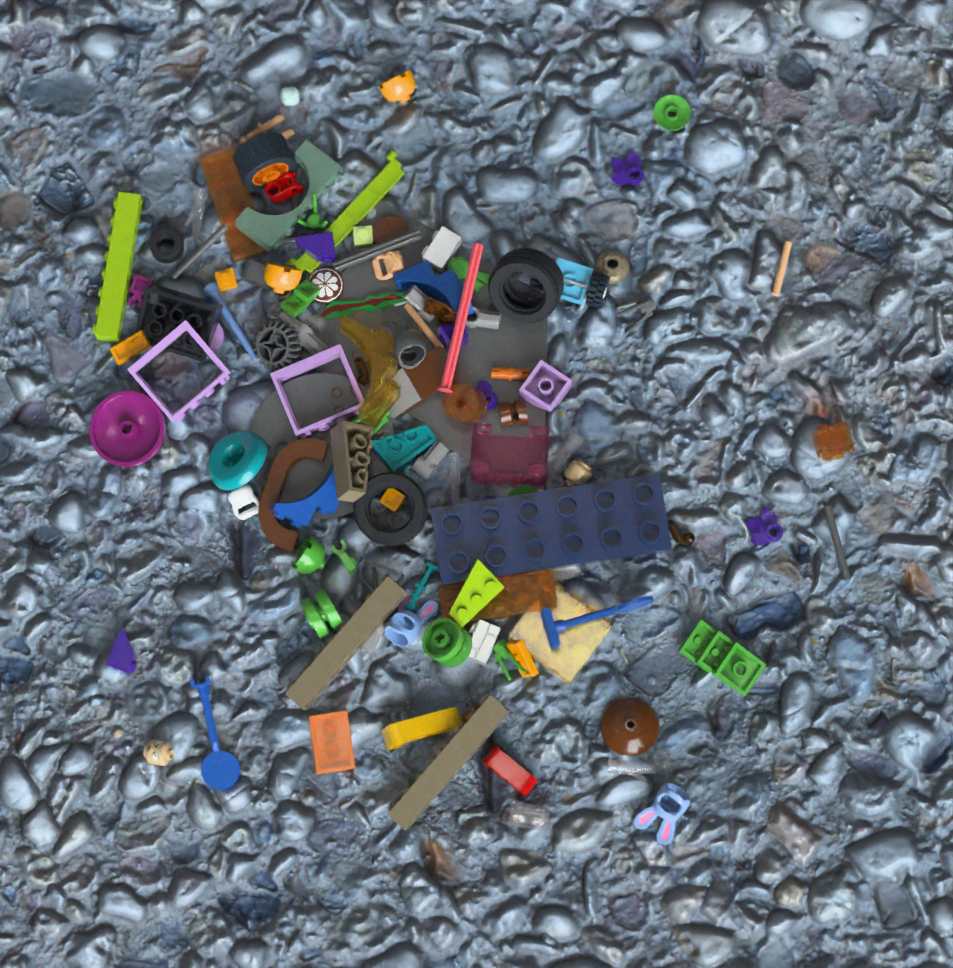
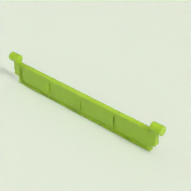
M391 151L386 156L390 163L324 232L327 233L329 231L333 233L335 248L405 174L401 170L402 164L395 159L397 154L394 151ZM304 253L298 261L291 257L285 265H293L300 269L302 273L306 270L311 274L322 262H317Z

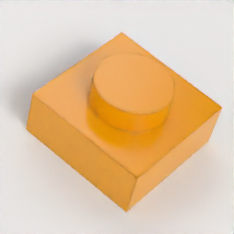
M233 268L214 272L220 292L238 287Z
M394 488L386 490L379 502L396 513L406 496Z

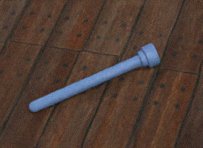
M216 282L208 284L203 288L205 295L213 299L215 303L223 305V316L251 359L257 361L258 359L255 358L257 353L253 351L254 348L221 299L218 285Z

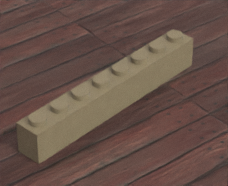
M389 576L383 577L378 582V588L373 593L370 592L364 599L365 603L351 613V619L341 624L338 628V634L327 640L324 650L322 652L318 651L314 655V661L310 666H305L300 672L301 676L288 685V691L285 694L301 709L307 710L408 595V592Z
M494 695L485 696L480 701L479 705L481 707L476 712L473 710L467 716L466 720L468 722L463 727L460 725L454 731L453 735L455 737L450 742L447 740L441 746L440 750L442 752L438 756L434 755L428 761L429 767L425 771L421 770L414 778L416 782L412 786L408 785L401 793L403 797L399 801L395 800L390 805L389 809L391 811L387 815L404 830H408L511 712Z

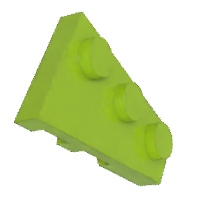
M479 559L476 560L474 567L449 611V614L461 627L469 622L504 588V585Z

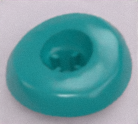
M237 431L221 438L212 448L208 460V472L213 483L218 488L229 491L240 488L249 482L257 474L267 455L265 439L250 431Z

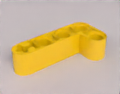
M452 707L390 724L381 732L387 750H392L403 746L407 742L455 730L460 725L463 726L457 707Z

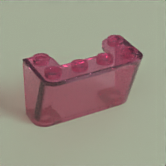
M473 423L470 465L471 480L477 484L532 485L535 487L544 485L547 482L550 427L530 426V437L492 435V424ZM485 429L487 432H479L478 430ZM535 432H543L545 434L537 435Z

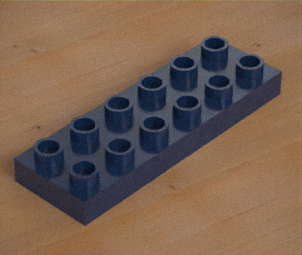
M659 473L430 508L442 587L465 583L477 559L496 578L672 550Z

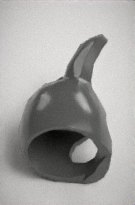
M393 321L381 323V327L393 337V348L399 365L405 369L417 367L424 360L427 353L426 342L421 335L422 329L413 323H407L404 330ZM415 352L417 354L416 358L412 361H405L401 358V353Z

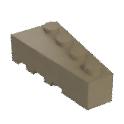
M341 421L330 430L337 500L355 502L366 493L369 473L367 467L370 464L371 458L369 452L373 443L371 437L375 427Z

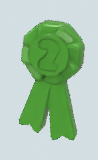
M461 256L453 257L446 265L447 271L454 269L459 279H466L469 262ZM478 271L474 291L478 292L480 288H483V284L480 282L488 284V279L491 275Z

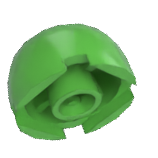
M309 535V539L306 538L296 551L295 556L297 559L295 562L291 561L290 567L302 574H311L317 569L321 570L326 563L324 559L326 554L325 547L317 538Z

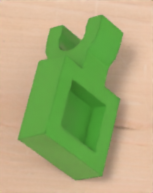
M342 539L340 541L342 545L341 550H337L334 545L330 549L339 557L348 573L352 575L357 572L355 567L357 562L352 555L348 556L346 554L347 546Z

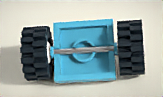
M557 258L556 263L564 278V289L560 299L582 305L588 291L585 304L600 309L607 292L610 276L595 272L591 284H589L594 269ZM532 275L529 286L544 291L541 282Z

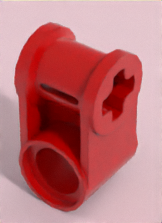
M288 172L278 179L269 182L265 186L264 191L273 204H281L291 197L299 195L303 191V187L298 183L296 173Z

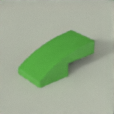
M306 279L294 289L292 295L281 302L280 308L295 318L317 297L321 289Z

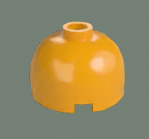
M408 70L379 85L378 88L388 101H400V103L411 99L409 95L414 92L416 81L411 70Z
M266 262L264 269V279L267 285L273 287V292L284 294V291L295 289L302 275L300 269Z

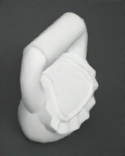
M249 484L228 493L227 497L232 504L233 513L240 520H245L259 513L260 501L253 493V489ZM251 502L256 504V506L239 514V508L251 504Z

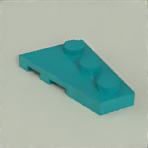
M427 425L406 430L400 434L390 435L380 440H373L372 448L391 472H395L433 445L438 439Z

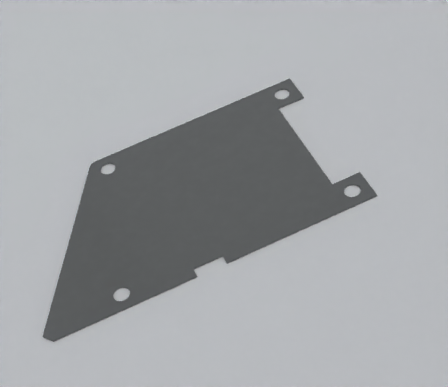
M379 201L374 206L376 209L375 217L372 219L363 218L358 223L360 226L372 225L373 232L374 226L379 220L394 216L406 222L409 232L419 229L422 238L407 244L400 251L405 270L423 262L422 252L427 245L430 246L433 241L431 240L432 236L435 233L382 201ZM362 246V247H359V249L357 250V252H359V251H361V250H364V249H366V248L372 247V246ZM459 247L453 257L461 256L469 262L471 253ZM370 258L344 270L341 275L344 289L336 301H364L368 295L377 297L381 293L387 294L391 291L399 293L401 291L398 290L394 277L388 280L376 278L372 265L373 258ZM379 259L382 274L385 276L387 271L384 260ZM481 259L478 271L491 275L495 267ZM432 268V270H433V272L435 273L436 276L442 274V273H440V272H438L437 270H435V269ZM508 276L510 287L522 298L539 299L544 296L515 278ZM459 279L464 287L465 279ZM480 282L483 284V288H480L478 292L473 290L472 306L479 310L499 312L489 296V285ZM423 292V293L426 294L428 297H431V298H433L434 300L441 301V300L438 299L437 297H435V296H433V295H431V294H428V293ZM391 294L386 298H371L364 303L341 304L328 309L326 308L329 304H322L309 327L314 332V335L328 346V349L341 344L356 381L357 377L361 376L354 363V359L357 357L363 358L371 378L370 382L363 386L369 389L382 402L374 387L403 367L397 361L393 348V337L381 327V323L393 321L402 330L406 329L407 323L416 324L405 310L404 306L406 304L397 307L389 305L384 309L370 312L364 309L351 311L352 315L330 319H321L320 317L364 305L375 307L385 301L403 299L404 296ZM470 314L467 319L474 320L477 316ZM501 314L499 330L483 327L469 328L465 325L469 333L467 336L468 343L460 347L455 367L459 380L452 383L450 389L452 393L441 391L407 413L421 421L419 426L427 425L437 437V441L441 442L445 447L512 487L527 485L538 491H544L546 410L535 407L525 400L528 424L517 425L513 423L512 426L501 427L498 405L492 410H486L480 416L466 414L470 403L464 399L463 392L471 387L477 388L479 380L490 383L492 392L498 396V403L509 401L513 404L515 400L523 399L519 396V389L526 380L508 381V379H491L492 367L509 368V366H513V368L530 369L531 374L540 360L547 363L548 317L534 323H522L513 321ZM434 317L431 322L424 320L439 339L438 328L445 325L441 324L437 317ZM421 330V335L425 339L428 353L429 351L435 349V346L431 343L428 337ZM443 346L442 350H443V352L445 353V355H446V357H447V356H448V352L446 351V349H445L444 346ZM300 347L302 350L297 352L300 355L297 359L300 361L312 356L303 347ZM415 352L401 353V358L405 361H412L417 356ZM340 357L313 368L320 373L336 374L349 378ZM490 397L487 398L486 403L491 401ZM485 442L488 444L490 450L486 456H478L475 453L474 448L477 443Z

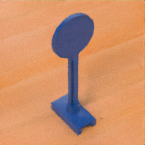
M653 596L641 597L623 603L618 607L606 608L554 621L550 607L542 609L540 616L551 650L561 645L558 632L564 631L565 628L608 617L616 612L633 611L654 602Z
M206 676L207 683H204V679H199L200 684H198L197 679L190 680L191 688H197L198 694L201 696L212 747V753L202 763L201 775L209 787L217 790L226 789L238 780L240 765L237 758L231 753L220 750L209 698V685L213 684L212 676Z

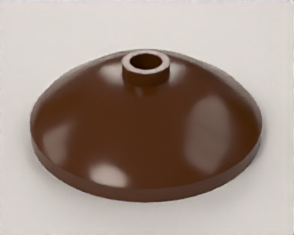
M636 698L620 699L612 703L603 714L601 720L602 738L606 745L619 755L627 757L641 755L647 752L657 740L659 734L658 717L652 707L642 700ZM628 722H632L634 724V727L632 729L627 727Z

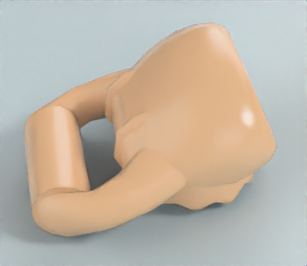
M399 250L383 253L372 260L375 276L379 280H388L398 272L405 270L404 261ZM379 259L384 260L387 271L385 276L382 274Z

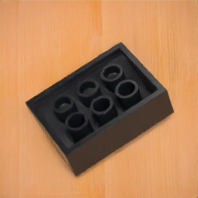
M151 284L145 288L135 333L143 330L151 346L154 347L186 320L207 346L210 347L220 321L223 305L157 284ZM185 331L164 349L165 351L205 362L207 353L188 331Z

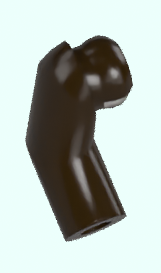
M362 357L355 358L354 363L361 376L357 377V381L365 385L371 379L368 367Z
M676 523L668 527L676 543L691 545L695 541L693 533H682Z

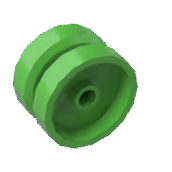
M323 588L314 593L317 606L308 597L299 602L304 611L305 618L320 639L329 634L325 624L326 621L334 630H337L343 623Z
M441 618L432 622L425 630L422 638V647L428 656L441 665L455 667L463 663L470 655L472 637L467 630L453 620Z

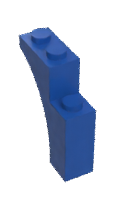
M428 260L393 275L399 291L408 290L415 285L422 292L431 294L443 301L457 315L463 286L454 269L436 276ZM471 303L468 315L474 313Z
M331 464L325 478L309 495L291 503H272L269 511L274 512L273 516L278 519L284 520L286 518L290 520V524L297 528L308 526L316 508V511L326 516L327 514H334L340 500H337L334 465Z

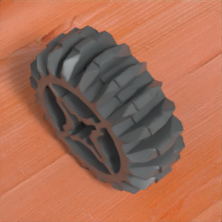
M271 320L264 323L263 327L258 328L259 333L254 335L257 340L252 343L256 344V348L253 351H257L255 358L260 359L259 364L264 365L266 369L277 371L296 363L295 358L300 357L297 352L302 350V348L298 347V344L302 341L297 340L299 333H294L295 327L282 320Z

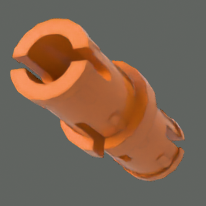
M509 366V368L492 367L491 379H508V381L526 380L530 375V369L513 368V366Z

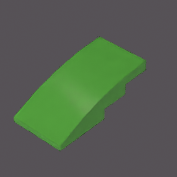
M702 619L697 621L678 649V652L743 696L747 695L766 666L764 662L739 643L733 642L720 631H716Z

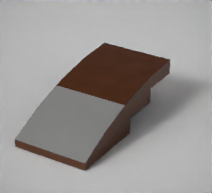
M440 346L426 353L424 360L413 369L401 368L374 387L382 402L389 409L393 420L425 403L426 399L441 392L437 388L441 386L447 357ZM454 372L452 383L459 380L456 372Z

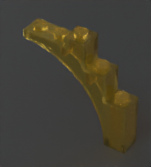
M343 315L340 319L339 331L349 337L361 349L371 371V386L365 400L359 407L358 419L375 428L400 398L401 386L396 381L391 380L398 372V361L389 355L394 349L393 337L381 328L374 333L370 328L360 325L353 318Z

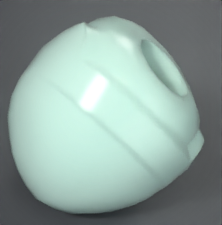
M292 86L281 89L280 97L284 105L293 106L299 103V91L296 87Z

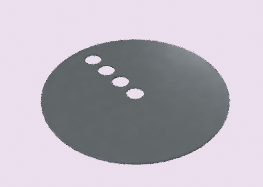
M316 373L304 375L282 385L300 429L335 415L333 409L337 405H341L347 410L354 403L359 402L357 396L352 395L350 392L351 382L349 378L336 374ZM358 383L368 410L381 403L369 389ZM334 387H340L342 389V396L334 398L331 395V390ZM277 389L260 405L249 429L250 432L262 436L271 447L270 455L265 458L262 467L254 476V480L260 489L262 487L265 488L267 470H271L273 462L278 455L276 452L277 445L281 442L290 444L300 440L294 433ZM335 389L333 391V394L335 396H338L340 394V390ZM338 407L335 410L336 413H340L343 411L341 407ZM354 416L347 418V422H352L351 418ZM370 416L357 424L376 427L380 420L376 421ZM389 416L387 417L389 421L383 424L371 438L372 441L394 435V429ZM337 423L330 425L328 430L323 432L316 431L309 437L324 439L329 443L330 447L325 462L323 464L313 460H302L296 463L289 472L279 503H291L304 498L314 491L325 478L331 464H333L330 430ZM370 448L369 456L371 458L370 464L367 467L369 472L368 479L376 474L390 472L381 458L374 454ZM340 500L335 513L327 514V516L318 513L316 508L311 519H330L349 514L354 511V502Z

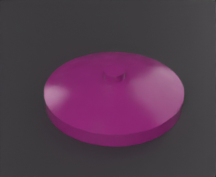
M136 391L117 392L105 398L95 409L90 421V439L96 452L109 463L120 467L138 466L150 460L162 446L166 432L165 418L160 407L145 394Z

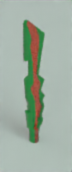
M405 291L381 293L377 297L368 295L364 301H331L320 318L330 319L352 315L351 311L364 309L370 312L384 309L389 305L397 307L409 302L403 298L406 293Z

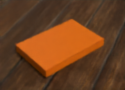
M344 710L309 716L316 774L356 769L348 711Z

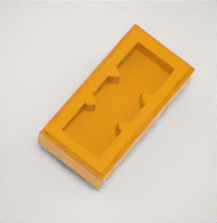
M140 330L111 347L110 351L120 366L152 346L144 331Z
M522 639L511 640L506 643L509 652L526 670L524 674L518 668L523 678L535 677L539 674L532 656Z

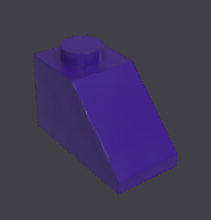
M332 232L295 237L297 247L317 262L330 263L336 259Z
M455 323L438 328L439 340L447 352H449ZM466 328L464 329L460 347L468 343L467 336L469 333Z
M120 629L105 665L112 670L130 676V673L135 671L138 661H136L137 657L127 633Z

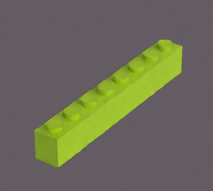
M118 192V198L114 199L113 207L116 210L115 216L112 215L111 227L113 228L112 233L108 234V244L110 246L109 251L105 252V262L107 264L106 269L102 270V280L104 282L103 287L99 288V298L101 300L100 305L97 304L96 316L98 318L97 323L94 322L93 334L100 341L120 343L143 204L141 194Z

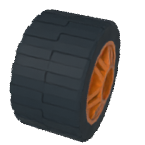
M276 132L263 133L248 139L233 154V161L241 179L249 189H264L269 182L278 179L285 173L293 172L296 167V161L285 137Z

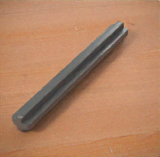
M419 229L335 260L333 261L334 269L336 271L342 270L420 240L422 238Z

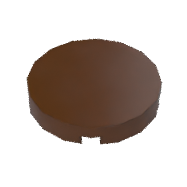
M394 216L385 217L374 226L372 232L373 241L377 245L408 233L409 228L401 218ZM406 245L396 248L394 250L402 251L406 247Z

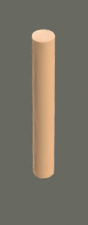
M790 241L784 242L772 295L775 296L780 294L792 245Z
M407 303L404 306L405 310L422 329L435 348L438 346L443 348V344L413 306Z

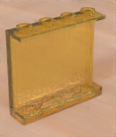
M549 581L509 633L508 640L522 639L527 650L535 660L570 685L606 635L611 632L612 626L610 625L611 622L604 617L565 628L564 631L558 632L561 645L559 648L551 650L540 616L542 609L550 607L554 621L574 618L595 612V610L589 605L584 606L579 603L580 599L574 594L570 593L569 595L563 591L564 587L558 582L552 583Z

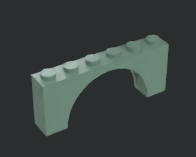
M307 139L294 154L295 161L302 167L308 179L309 190L303 202L294 210L281 215L261 214L247 206L235 220V227L270 254L274 249L277 251L283 244L282 240L293 233L295 230L294 226L299 223L297 220H304L306 217L305 213L309 209L313 210V193H316L317 200L321 195L324 197L328 193L332 182L336 183L342 175L341 166Z

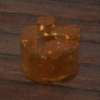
M466 383L451 385L450 390H452V393H445L443 399L444 412L451 419L468 424L482 418L487 409V400L482 390Z
M844 421L832 426L820 425L812 435L817 459L819 460L820 457H823V461L838 460L844 458L845 453L849 452V455H851L855 451L850 427Z

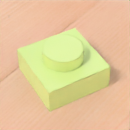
M372 225L353 227L355 247L373 246Z

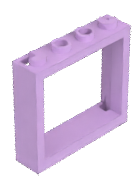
M186 320L127 369L172 422L175 420L177 422L181 421L186 416L185 411L189 408L195 409L201 404L199 400L204 395L208 398L216 391L214 387L218 383L223 385L230 379L228 375L231 373ZM185 331H188L220 368L222 373L173 414L140 376L138 371Z
M341 344L270 373L298 439L309 438L316 431H326L330 428V425L347 421V418L351 416H361L365 413V410H368ZM340 357L359 404L300 429L281 382Z

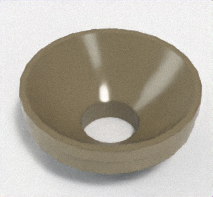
M608 250L597 258L595 272L610 276L609 284H617L627 277L629 262L621 252ZM610 259H614L618 262V266L611 269L607 266V262Z

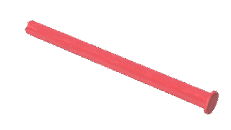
M479 243L473 244L441 386L437 388V390L446 393H452L450 389L484 247Z

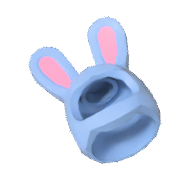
M406 589L408 595L398 605V611L385 624L386 637L400 647L410 646L417 638L421 626L432 619L439 610V605L433 600L427 601L417 614L406 610V602L412 599L410 593H414Z
M663 784L653 804L635 816V826L639 829H645L659 815L664 821L658 831L657 840L663 845L670 844L674 837L677 819L690 805V795L676 784Z

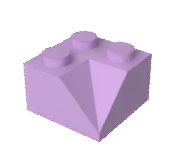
M540 360L519 389V396L535 407L551 412L572 387V380L543 360Z

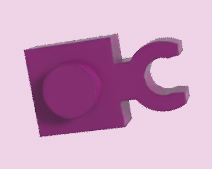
M135 274L129 291L134 296L128 300L129 307H132L133 302L138 301V309L141 310L145 288L154 284L153 279Z

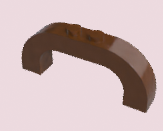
M314 438L296 440L279 452L271 470H267L265 476L267 483L265 488L262 487L259 494L261 499L259 521L268 539L284 551L295 554L300 534L280 526L277 518L273 516L274 512L269 511L272 503L280 502L289 472L296 463L302 460H313L324 464L330 447L326 441Z

